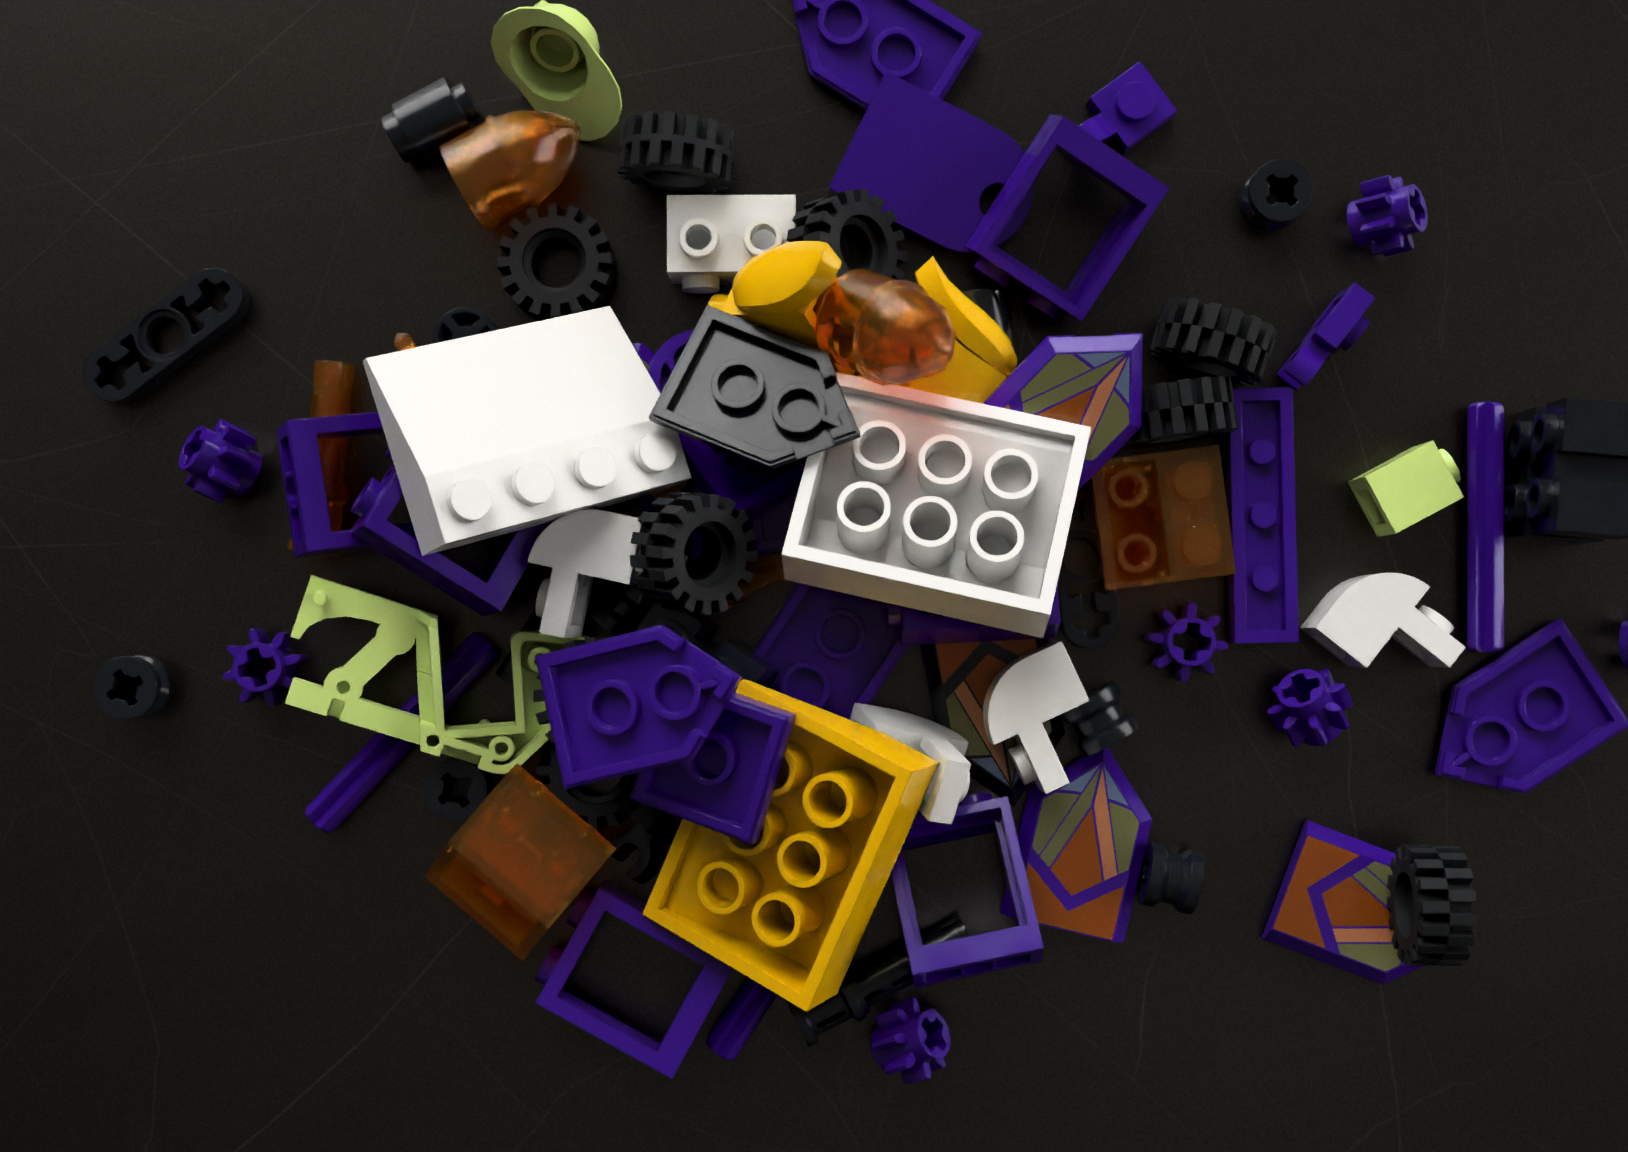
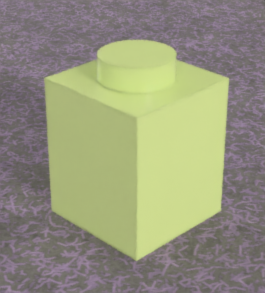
M1433 440L1413 446L1348 481L1377 537L1396 534L1464 498L1457 485L1461 480V476L1455 461L1444 449L1438 450Z

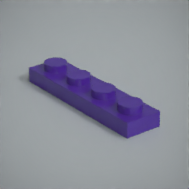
M1293 387L1233 388L1238 430L1224 433L1229 642H1299Z

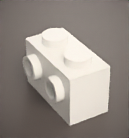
M796 194L667 195V273L671 283L682 284V291L687 293L710 294L719 292L720 284L733 283L735 275L751 258L777 245L790 243L786 240L788 230L796 228V224L792 221L796 214Z

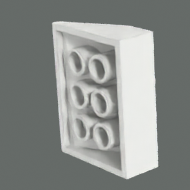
M611 306L378 355L363 360L422 556L555 521L564 515L576 511L599 509L659 493L692 478L678 432L654 423L649 419V415L660 396V392Z
M835 372L861 437L807 457L781 554L784 579L1043 638L1052 610L1091 427Z

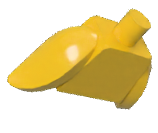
M794 241L777 245L751 258L735 275L729 295L714 294L708 302V305L826 351L835 372L898 385L904 373L901 367L883 349L869 340L870 333L836 275L842 261L826 242Z
M932 256L915 272V277L921 298L938 322L930 319L898 386L983 403L1016 369L1017 356L1010 339L1001 327L947 278L934 256Z

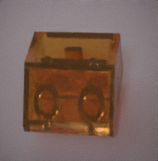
M1219 445L1111 458L1090 478L1105 591L1236 574Z
M516 764L449 840L424 877L523 961L569 909L617 848L601 836L593 826L586 823L552 794L544 784L537 781L519 764Z

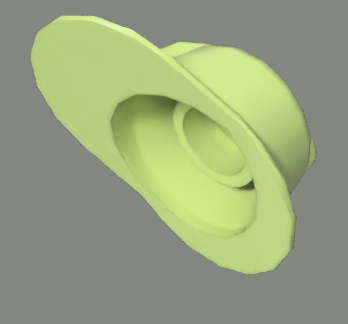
M545 0L539 1L533 7H518L503 14L494 25L491 38L495 61L506 76L518 87L538 115L556 132L574 140L593 141L606 136L619 121L622 110L621 93L611 70L599 55L600 47L597 33L589 20L574 8L563 4H551Z

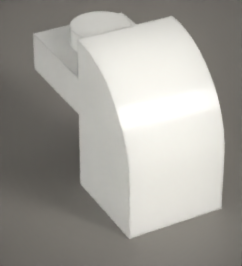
M596 509L580 510L558 518L540 534L531 549L527 561L552 568L551 578L543 580L537 594L536 615L542 617L539 633L564 639L582 636L594 577L637 585L634 577L644 571L643 568L631 567L630 555L641 554V545L631 543L633 532L645 533L646 527L638 522L639 517Z
M1401 573L1362 575L1341 582L1323 597L1300 627L1301 630L1348 667L1367 668L1391 637L1429 667L1450 668L1466 648L1450 635L1454 626L1445 617L1424 605L1419 610L1415 608L1430 586L1415 577Z
M1062 641L1050 642L1014 659L1004 666L989 685L983 703V726L988 742L995 745L1014 736L1018 745L1008 749L1022 782L1026 785L1035 781L1038 789L1045 794L1070 782L1042 723L1090 701Z
M855 702L849 720L883 732L940 762L919 811L928 821L952 824L958 803L965 798L969 789L971 763L964 757L969 742L951 729L929 719L895 709Z

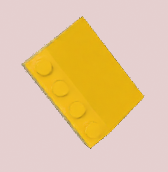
M743 679L740 680L736 693L796 714L759 840L751 845L682 819L642 915L808 1012L838 993L940 762L883 732L750 680Z

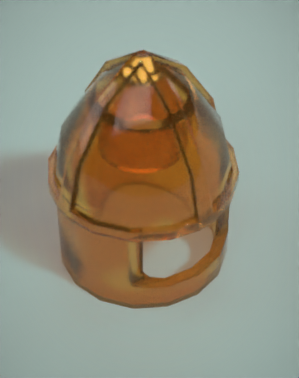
M515 110L497 116L493 114L486 116V121L440 145L439 149L466 203L483 228L490 231L501 225L507 217L531 204L536 208L542 206V201L560 185L575 159L581 129L576 121L555 112Z
M866 269L850 270L834 281L824 294L817 312L815 332L819 349L828 353L831 362L858 371L865 379L882 386L914 382L940 373L948 367L953 355L956 333L945 307L931 298L922 286L906 279L895 280ZM837 324L854 330L852 348L854 357L842 359L835 350L832 332Z

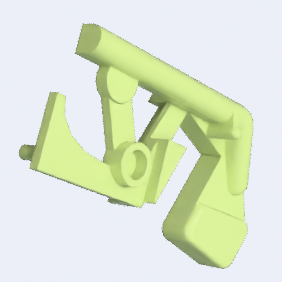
M311 575L290 637L300 639L309 626L326 618L352 617L372 621L379 625L376 636L345 665L329 672L323 686L294 677L285 704L324 716L330 715L340 718V721L418 744L422 752L439 757L440 754L448 755L477 764L478 769L487 772L506 774L519 768L549 740L545 734L551 730L550 724L539 725L535 715L536 713L546 711L545 701L533 702L534 690H543L541 680L536 679L539 671L535 656L551 653L554 650L566 649L564 644L569 641L585 640V638L591 637L582 634V636L577 638L564 639L541 634L539 630H515L510 637L515 721L490 723L489 720L482 719L478 724L451 726L445 724L438 615ZM416 639L420 716L361 698L364 685L396 655L409 651Z

